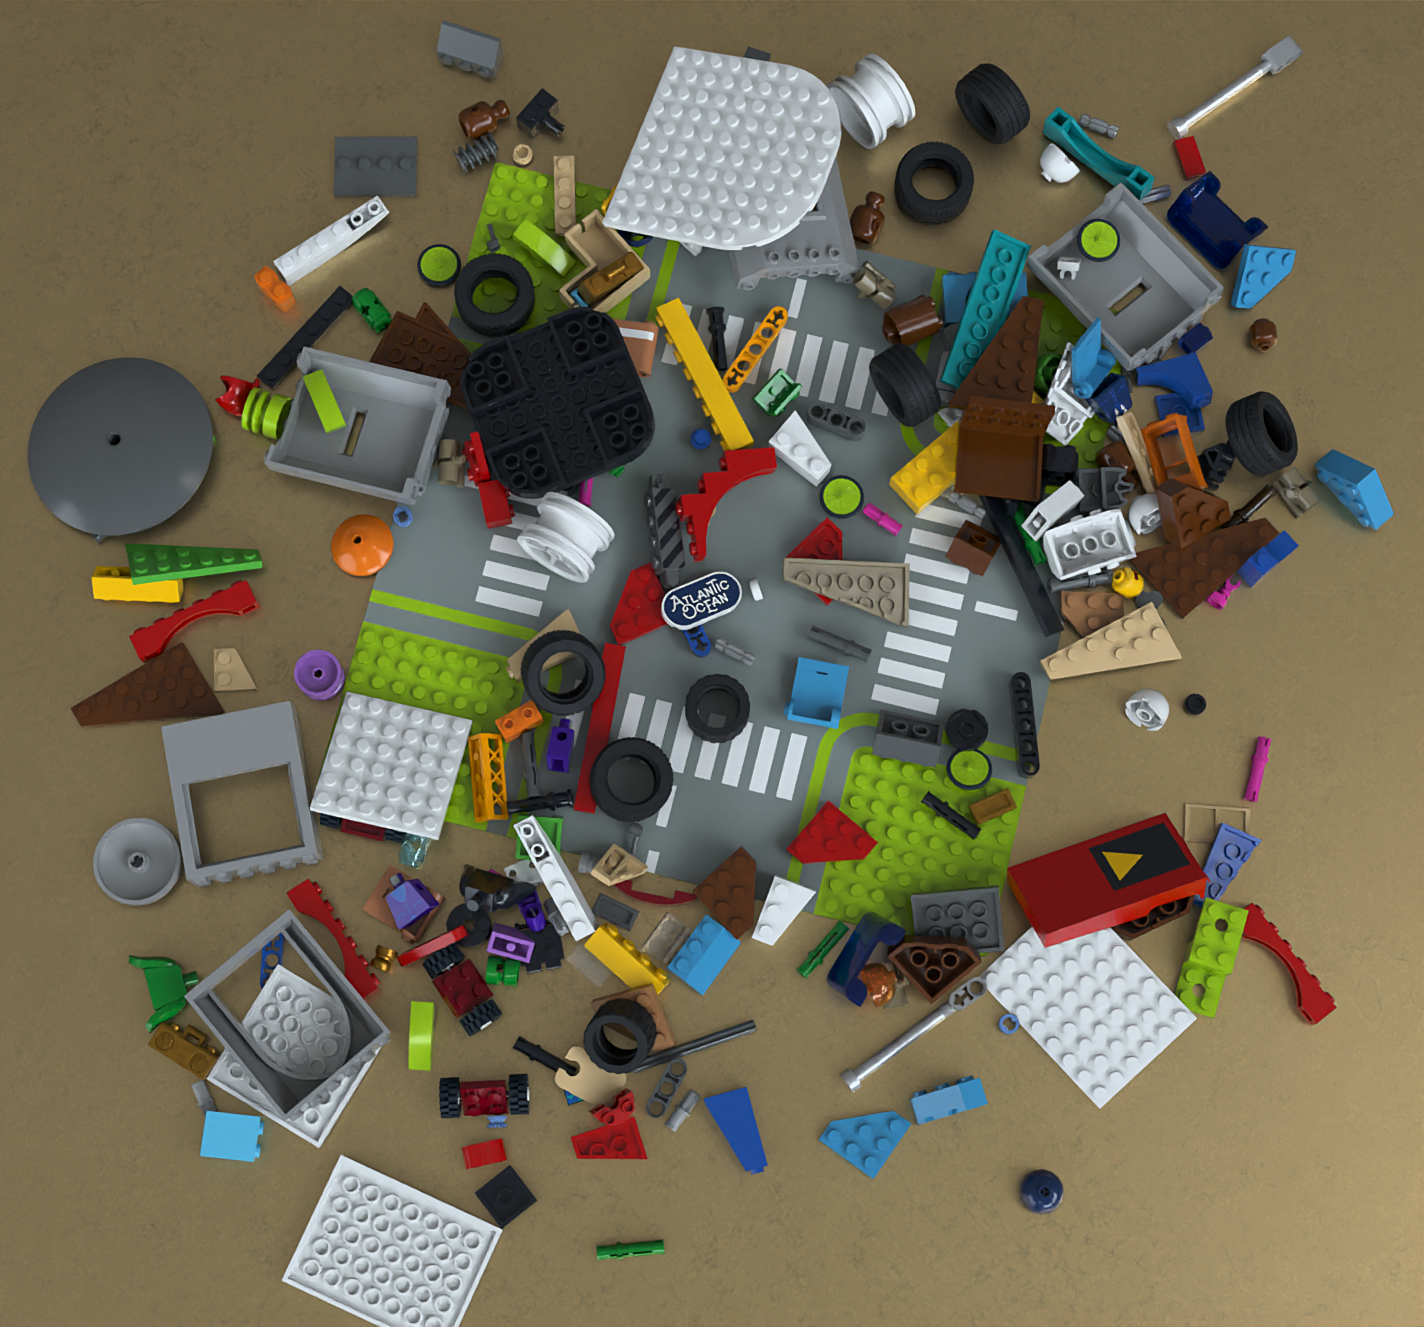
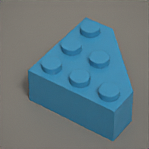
M1334 449L1314 464L1318 472L1317 477L1325 483L1363 526H1369L1377 530L1394 515L1375 468Z
M973 1075L956 1080V1085L950 1086L949 1082L934 1087V1092L928 1094L926 1090L913 1093L914 1098L909 1099L917 1125L988 1104L980 1078L974 1079Z

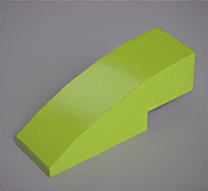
M527 219L513 233L515 242L527 249L531 256L562 278H565L576 264V261L565 250Z
M321 369L303 376L302 378L326 434L346 427L323 370Z
M411 1001L409 1070L431 1071L435 1003Z

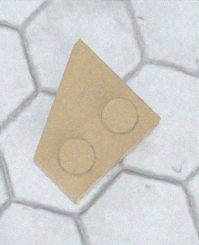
M235 648L214 649V691L216 693L257 691V686Z
M613 844L593 868L591 875L606 885L611 886L644 874L649 866L616 844Z

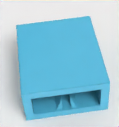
M206 1111L200 1156L254 1162L255 1157L259 1158L261 1144H257L258 1135L263 1134L264 1122L260 1121L261 1117Z

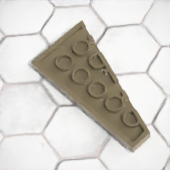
M783 558V581L905 628L908 627L910 564Z

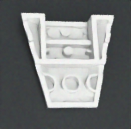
M1069 342L1066 345L1043 403L1055 406V414L1046 432L1064 446L1083 427L1082 423L1088 417L1091 418L1095 414L1086 400L1078 397L1073 390L1072 349L1074 345Z

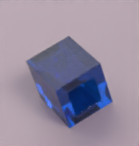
M1199 322L1185 333L1177 344L1186 354L1194 352L1198 354L1211 343L1214 337L1211 330Z

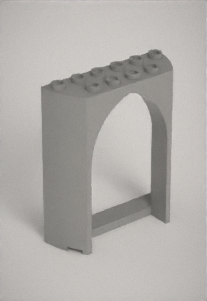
M290 909L184 996L284 1121L289 1119L295 1121L306 1109L320 1104L324 1100L323 1095L329 1091L332 1093L341 1086L340 1081L344 1077L350 1078L359 1070L357 1066L362 1062L368 1063L376 1056L375 1051L391 1040L388 1028ZM279 933L284 935L329 990L343 1014L346 1029L345 1048L336 1070L312 1076L300 1075L276 1064L262 1050L213 989Z

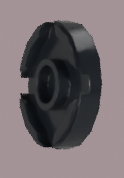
M960 709L948 718L945 727L946 737L949 743L956 749L974 751L985 743L988 736V723L985 717L978 711Z

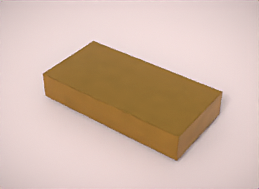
M1008 788L968 805L977 826L1017 808Z

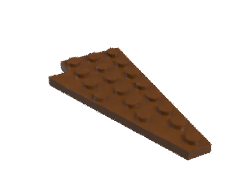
M426 302L423 303L415 318L396 311L369 362L447 380L451 387V393L447 397L446 402L469 412L461 390V374L469 362L468 358L471 355L469 350Z

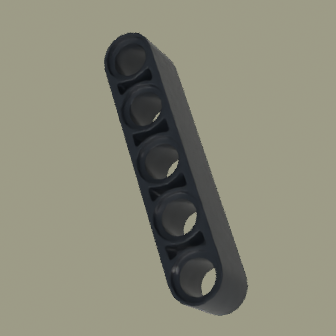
M1017 672L1009 682L1017 769L1021 777L1030 779L1040 769L1032 688L1028 674ZM1014 680H1023L1025 683V687H1017L1014 683ZM1017 700H1024L1027 703V708H1019ZM1026 721L1029 724V729H1021L1019 722ZM1021 743H1030L1032 750H1023L1021 747ZM1024 763L1032 764L1034 772H1026L1023 767Z

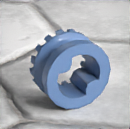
M402 506L396 508L393 512V519L398 526L407 527L412 523L413 516L409 508ZM402 512H406L408 520L400 522V518L397 517Z
M1006 1014L999 1020V1029L1005 1034H1012L1019 1028V1020L1013 1014ZM1010 1018L1011 1022H1014L1015 1026L1012 1030H1007V1027L1003 1026L1004 1019Z
M487 1116L489 1120L487 1128H496L497 1125L498 1128L507 1127V1124L504 1122L507 1116Z

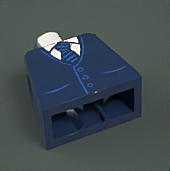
M1112 372L1103 379L1091 397L1085 399L1100 420L1109 423L1114 422L1116 426V418L1124 415L1133 404L1125 376Z

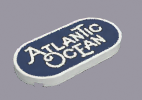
M714 572L677 587L665 595L661 606L662 617L668 625L680 630H688L733 611L741 600L742 589L740 583L729 573Z

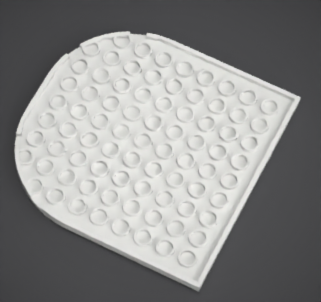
M674 46L603 219V225L609 228L722 250H742V247L753 245L759 247L779 239L799 225V220L814 208L837 155L841 140V117L833 95L821 80L795 66Z

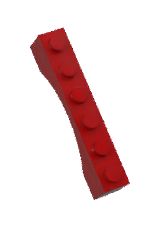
M239 580L232 583L231 587L224 591L221 589L213 592L211 597L205 600H196L192 603L191 607L174 611L173 615L166 619L159 618L153 622V625L147 628L141 627L136 629L129 638L139 659L145 663L164 653L174 636L191 622L215 614L243 616L259 608L260 605L247 580Z
M308 878L286 892L298 912L320 921L336 938L344 959L345 977L365 1001L380 991L378 987L380 981L374 972L369 973L366 968L369 963L363 954H357L354 949L357 947V944L351 935L349 937L345 935L343 930L346 927L339 917L335 919L332 911H334V908L329 900L324 901L320 893L323 891L317 881L312 882Z
M1253 902L1243 908L1248 910V915L1241 938L1249 939L1265 946L1284 963L1295 984L1297 1008L1311 1025L1317 1024L1337 1008L1334 1005V998L1328 992L1322 990L1318 978L1313 974L1310 975L1306 970L1307 965L1300 957H1296L1291 951L1293 948L1290 943L1285 939H1281L1277 934L1279 932L1277 927L1265 919V913L1262 908L1257 904L1254 905Z

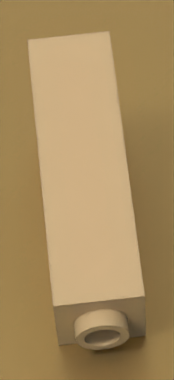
M569 609L559 615L507 659L509 666L506 667V670L511 679L515 677L517 683L522 681L521 662L525 656L524 653L538 637L554 630H570L580 634ZM559 652L551 656L543 664L541 672L579 655L571 652Z

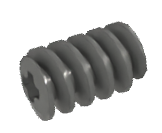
M490 132L487 133V139L484 136H480V143L474 139L472 141L473 147L466 143L465 150L461 146L458 147V154L453 150L459 166L466 173L468 172L467 165L475 169L476 161L483 165L482 158L487 162L490 161V154L497 158L496 151H499Z

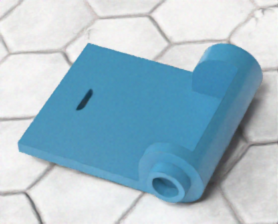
M1098 317L1084 335L1078 339L1077 344L1072 349L1073 390L1078 397L1085 399L1091 397L1116 364L1115 356L1101 348V318Z
M799 657L790 703L786 702L783 714L788 715L787 720L838 729L849 666Z

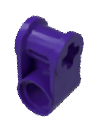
M537 891L519 902L518 906L529 930L536 932L546 926V918Z

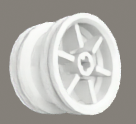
M867 54L863 60H859L855 64V73L852 76L839 75L826 87L833 95L839 109L840 122L846 131L863 147L873 149L878 143L886 139V130L889 127L901 128L915 117V106L908 89L893 68L879 56Z
M547 492L543 497V501L537 506L541 516L535 524L525 525L523 533L518 536L517 541L528 555L547 569L574 582L585 583L589 579V574L595 569L592 561L593 556L597 551L607 550L609 542L614 539L615 534L607 522L585 505L565 495Z

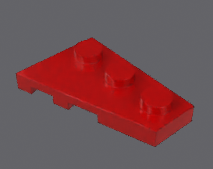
M634 1116L618 1125H606L571 1137L577 1159H648Z

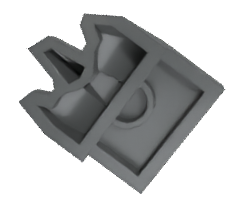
M1118 467L1078 469V488L1084 494V497L1079 502V512L1099 509L1101 511L1120 509L1127 504L1128 501L1122 497V493L1132 491L1134 487L1133 483L1121 480L1126 475L1127 469Z

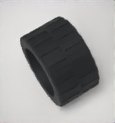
M725 674L707 675L696 681L689 689L685 704L686 720L688 721L689 728L702 740L715 744L726 743V741H731L740 735L747 725L750 713L749 696L744 686L735 678ZM721 690L735 698L738 713L731 724L721 728H714L701 721L697 713V705L705 693Z
M619 998L610 1000L597 1010L587 1025L583 1040L586 1054H588L590 1060L598 1068L608 1073L627 1074L633 1070L635 1071L643 1064L654 1046L657 1037L656 1024L653 1021L652 1015L639 1003L630 1001V999ZM607 1023L624 1025L636 1037L638 1047L627 1050L614 1046L606 1038L603 1025Z

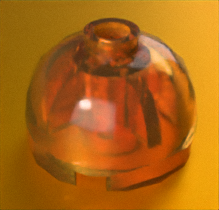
M870 963L859 968L860 975L876 1009L891 1002L896 993L895 983L898 982L894 971H888L880 963Z

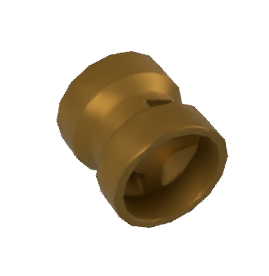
M377 945L375 950L376 956L371 959L369 965L390 973L392 960L396 959L398 952Z

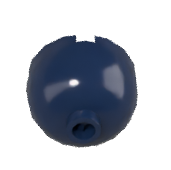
M1044 1169L1033 1170L1020 1182L1019 1196L1021 1202L1029 1211L1041 1215L1049 1214L1055 1211L1062 1203L1064 1188L1059 1177L1053 1172Z

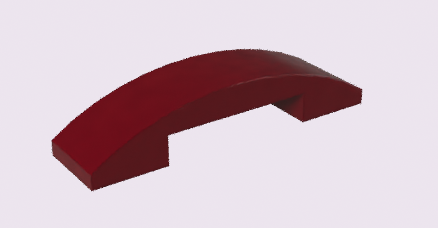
M629 880L613 884L617 890L627 897L653 906H682L695 902L697 898L696 894L675 890L674 898L632 890L633 881Z

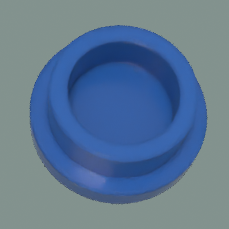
M696 429L691 434V444L696 449H706L711 444V434L705 429Z

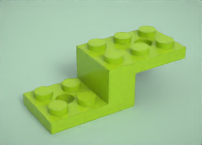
M1207 897L1204 898L1194 938L1187 943L1174 990L1177 998L1191 1012L1212 1019L1215 1017L1225 977L1230 975L1233 970L1248 910ZM1218 919H1222L1226 923L1225 931H1218L1216 929L1215 922ZM1196 984L1203 987L1204 993L1201 997L1193 994L1192 989Z

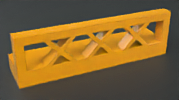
M479 733L468 737L475 822L508 820L502 735ZM488 739L495 740L494 751L489 748ZM492 760L497 764V770L495 773L490 768V762ZM494 781L499 786V791L497 794L492 789V783ZM495 803L500 806L501 815L494 814Z

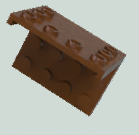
M969 396L958 422L954 492L1039 502L1043 436L1055 414V406Z

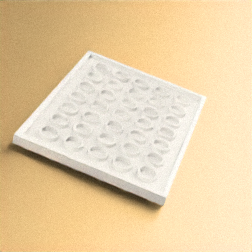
M1031 927L979 976L986 982L990 993L1010 1014L1017 1017L1021 1026L1099 1109L1197 1019L1111 927L1044 948L1034 928Z
M340 1155L281 1281L380 1327H459L503 1229L346 1156Z

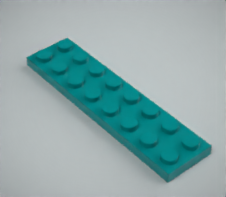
M994 229L991 231L939 382L958 390L1005 323L1031 248L1030 245Z

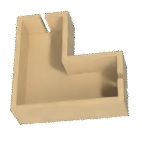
M597 209L582 220L584 233H582L581 225L578 223L564 234L566 245L587 268L563 286L559 293L560 299L569 309L579 307L577 304L575 305L574 300L569 296L570 293L578 288L583 280L632 251L644 268L624 285L589 306L595 311L607 313L650 278V268L614 228L603 225L604 217Z

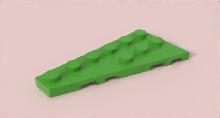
M125 543L133 585L262 568L259 549Z

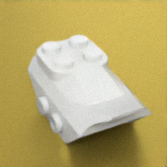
M1099 509L1090 512L1089 517L1085 518L1082 515L1070 518L1071 522L1045 531L1043 537V547L1050 569L1060 580L1086 572L1089 575L1101 572L1100 568L1107 566L1108 570L1120 566L1119 562L1137 557L1134 551L1136 543L1129 522L1124 520L1121 509L1105 512Z

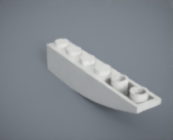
M378 196L374 197L273 261L276 271L283 281L290 286L358 240L389 214L388 209Z
M532 815L513 825L575 941L595 932L599 924L566 864L536 818Z

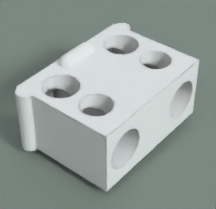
M523 860L504 868L506 876L514 879V881H525L533 884L535 887L544 883L536 867L531 868L534 865L532 860Z

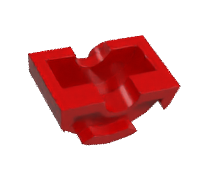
M625 1088L613 1096L614 1100L610 1106H604L601 1103L588 1112L595 1119L608 1126L623 1123L635 1110L633 1093Z

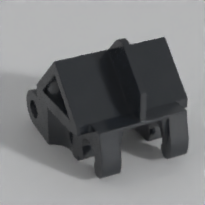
M1229 440L1226 444L1220 443L1207 448L1197 456L1208 488L1217 490L1219 484L1223 483L1227 471L1231 470L1236 455Z

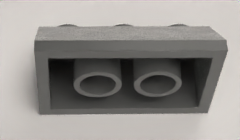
M442 21L436 50L438 60L446 65L453 64L459 66L464 71L478 72L483 77L496 78L504 58L501 39L454 23Z
M880 710L872 754L882 758L888 757L902 762H911L936 768L944 723Z

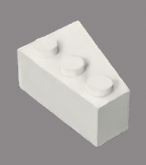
M795 410L769 440L768 448L774 447L775 455L818 487L829 474L831 463Z
M775 874L752 938L773 946L816 893V889Z

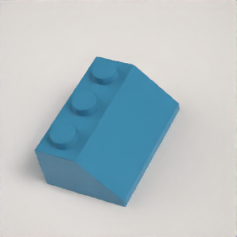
M705 915L669 964L667 970L703 996L741 942L708 915Z

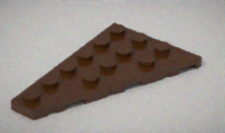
M1022 297L950 399L948 407L964 409L969 396L1032 403L1043 299Z
M1261 518L1207 533L1183 549L1169 543L1136 552L1137 557L1128 560L1162 594L1163 598L1175 611L1184 618L1237 572L1263 546L1265 547L1279 535V532L1266 518Z
M183 642L70 708L83 728L118 723L128 724L161 719L221 715L225 713Z

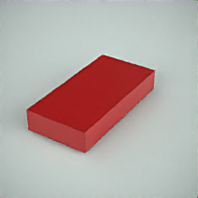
M1194 136L1175 140L1173 145L1185 180L1204 176L1206 170Z

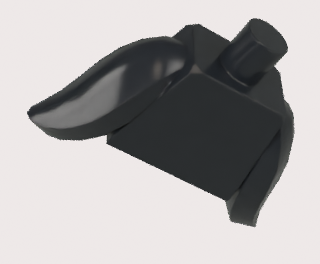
M468 864L464 865V871L459 883V890L465 898V904L469 910L474 912L478 909L487 912H494L497 909H509L536 891V887L531 883L514 881V879L478 868L475 869L473 865Z

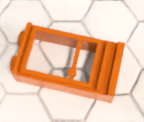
M1171 413L1160 422L1159 420L1152 421L1147 424L1148 427L1141 429L1157 486L1169 480L1166 470L1187 462L1191 472L1174 479L1199 489L1207 488L1208 486L1204 480L1186 421L1187 417L1178 413ZM1178 429L1186 458L1165 467L1157 437Z

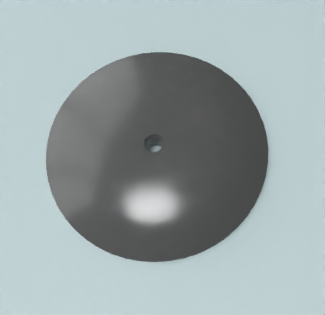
M115 358L98 362L78 371L62 382L51 393L39 410L33 423L28 443L27 457L30 477L42 502L56 517L66 524L81 531L97 535L116 536L137 533L158 525L171 517L196 492L203 481L211 459L213 448L212 422L200 393L189 380L176 370L162 363L143 358ZM117 440H120L117 445H114Z

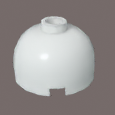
M1051 143L1041 155L1040 165L1044 170L1041 174L1049 182L1053 179L1058 183H1064L1080 172L1077 166L1054 143Z
M1156 494L1138 495L1132 500L1128 518L1131 526L1139 535L1140 532L1143 535L1151 533L1162 525Z
M1140 689L1133 693L1125 704L1127 706L1125 713L1128 718L1139 727H1141V723L1147 726L1149 731H1157L1162 728L1169 715V704L1162 693L1157 690Z

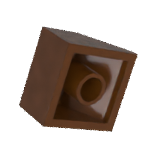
M965 520L945 557L950 559L952 563L961 565L971 573L983 577L1001 542L997 535Z

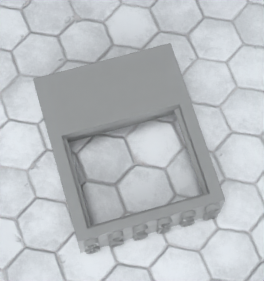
M291 701L161 726L186 880L194 885H198V887H206L211 885L212 881L219 880V883L232 881V877L236 876L249 878L253 877L256 872L262 871L263 874L275 872V868L293 869L299 863L305 862V865H312L318 863L319 859H324L316 813L310 810L313 796L298 712ZM287 764L301 845L202 865L188 784Z

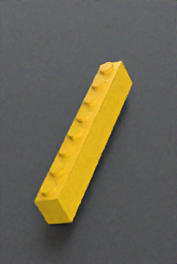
M679 297L657 307L655 320L659 328H664L666 332L664 337L667 344H672L675 349L673 352L674 357L678 363H682L684 367L682 371L686 380H691L694 386L692 391L696 399H701L703 403L701 408L706 417L709 416L712 420L711 428L715 435L719 434L722 440L720 445L723 451L752 448L754 440Z

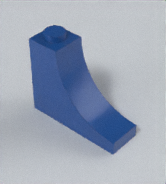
M1196 352L1136 368L1134 381L1137 386L1157 385L1169 388L1181 395L1191 409L1211 404L1213 390Z
M1284 530L1265 547L1263 546L1251 556L1237 573L1252 587L1299 545Z

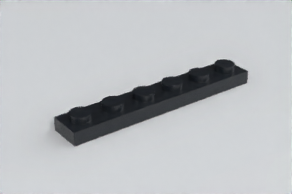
M339 286L259 372L257 378L274 391L297 366V357L299 353H302L303 347L314 348L353 305V296L343 287Z

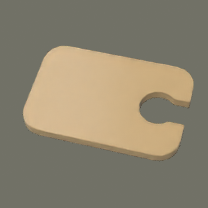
M579 1046L570 1047L564 1058L576 1061L579 1064V1072L574 1076H570L565 1070L558 1068L554 1075L555 1084L595 1107L601 1103L604 1106H610L614 1100L613 1096L621 1091L626 1081V1074L608 1073L598 1068L590 1060L585 1049Z

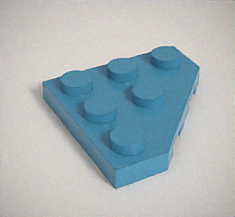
M1244 244L1230 305L1251 309L1292 271L1296 250Z
M894 1111L835 1120L830 1122L819 1140L874 1179L911 1123Z

